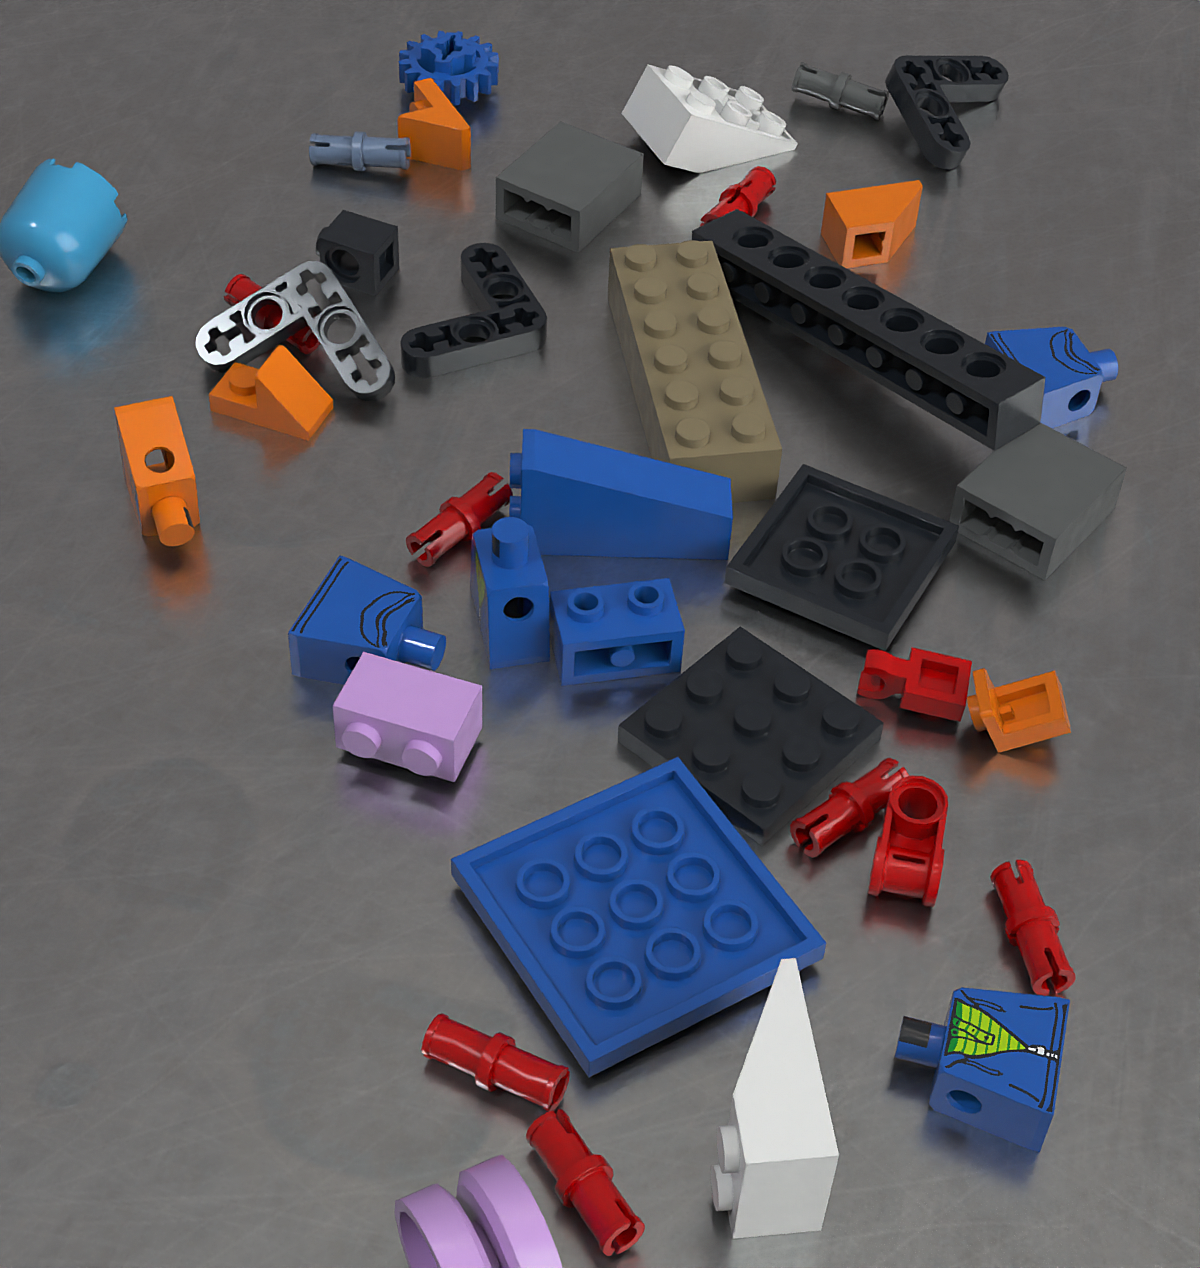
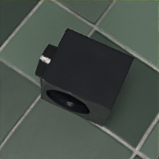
M342 210L328 227H324L319 233L316 242V254L320 257V262L326 264L333 271L342 286L376 296L399 269L398 226Z

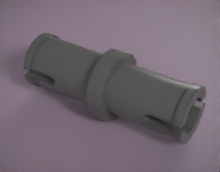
M801 62L800 67H798L792 84L793 92H800L829 102V107L839 111L841 107L873 117L878 121L881 115H883L889 97V91H883L851 80V74L841 72L840 75H836L807 65L804 62Z

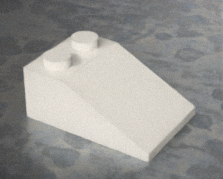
M796 958L781 959L733 1093L728 1125L717 1127L719 1164L711 1166L712 1196L716 1211H728L732 1239L821 1231L839 1158Z

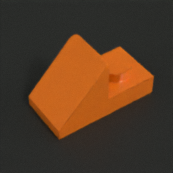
M432 78L415 81L414 102L410 103V112L401 114L397 119L398 138L408 137L410 139L411 157L406 158L461 171L471 169V127Z
M278 345L260 369L234 362L209 393L210 410L307 441L311 439L334 408L333 399L283 345Z

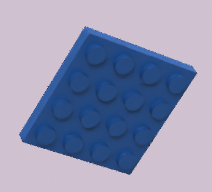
M679 757L451 859L452 877L588 1077L772 985L781 959L796 958L798 971L824 958L825 940Z

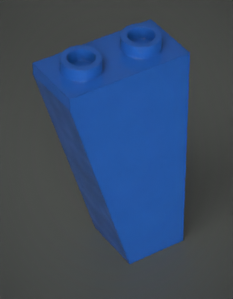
M523 429L522 453H510L509 486L510 488L521 489V496H510L509 517L519 518L534 528L541 555L728 560L733 523L731 478L536 429Z

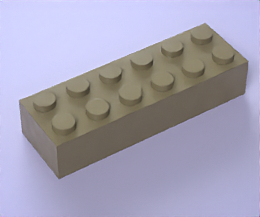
M687 240L672 244H635L630 247L610 248L608 301L651 458L731 478L732 503L776 499L782 446L713 241Z

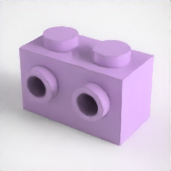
M363 652L333 704L336 748L347 750L361 758H374L408 768L419 775L435 776L455 782L482 729V685Z

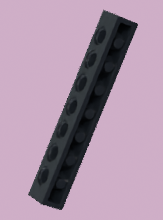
M738 209L692 230V240L713 241L731 298L995 451L1040 424L1046 378L1043 375Z

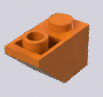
M920 180L826 193L821 235L839 265L845 268H854L887 263L916 227L923 188Z

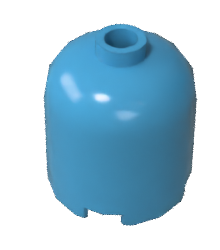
M47 159L33 171L0 222V257L8 269L23 284L46 292H65L79 286L88 278L120 237L128 218L125 213L121 215L114 202L119 195L118 192L99 173L79 162H76L72 168L55 165V159Z

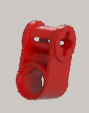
M908 776L900 779L892 786L887 801L881 834L876 842L867 891L868 895L878 896L881 891L921 898L923 906L934 908L944 861L945 849H942L948 810V796L942 786L934 780L924 776Z

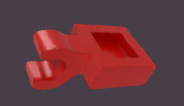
M913 647L911 648L908 660L895 657L882 650H867L857 693L869 699H884L893 694H902L899 708L960 722L966 707L972 661Z

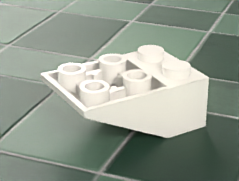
M647 64L621 113L664 165L700 174L795 150L798 145L785 130V121L776 114L769 112L762 105L764 99L756 91L745 86H740L738 90L732 89L711 76H705L703 80L697 79L683 69L673 65L668 66L666 70Z

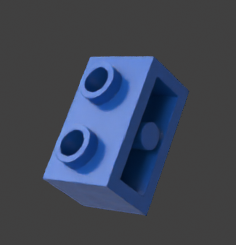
M669 578L550 591V641L561 686L681 672L685 629Z

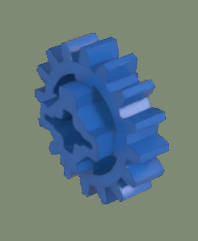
M438 31L436 38L423 34L420 35L421 43L408 41L407 50H400L399 82L405 83V91L407 93L414 92L415 81L432 78L450 102L454 105H460L461 98H467L473 102L478 101V92L489 95L491 94V85H498L499 55L496 52H492L491 43L480 44L479 36L475 35L465 39L460 31L456 33L447 32L446 34L444 31Z

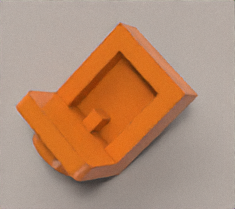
M985 668L973 671L976 694L967 696L971 719L977 732L988 731L998 753L1071 733L1062 685L1055 670L999 687H994Z

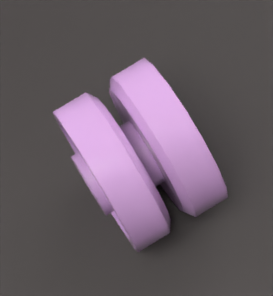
M503 1155L494 1156L459 1172L456 1198L437 1183L395 1200V1219L409 1268H562L555 1243L529 1187L515 1166Z

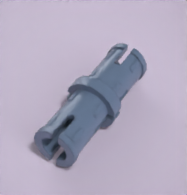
M359 131L354 132L353 136L319 135L318 133H313L310 137V143L315 144V146H309V158L311 164L315 166L319 164L353 166L355 171H366L367 167L402 168L408 170L410 166V160L406 159V157H411V144L408 137H368L366 132Z

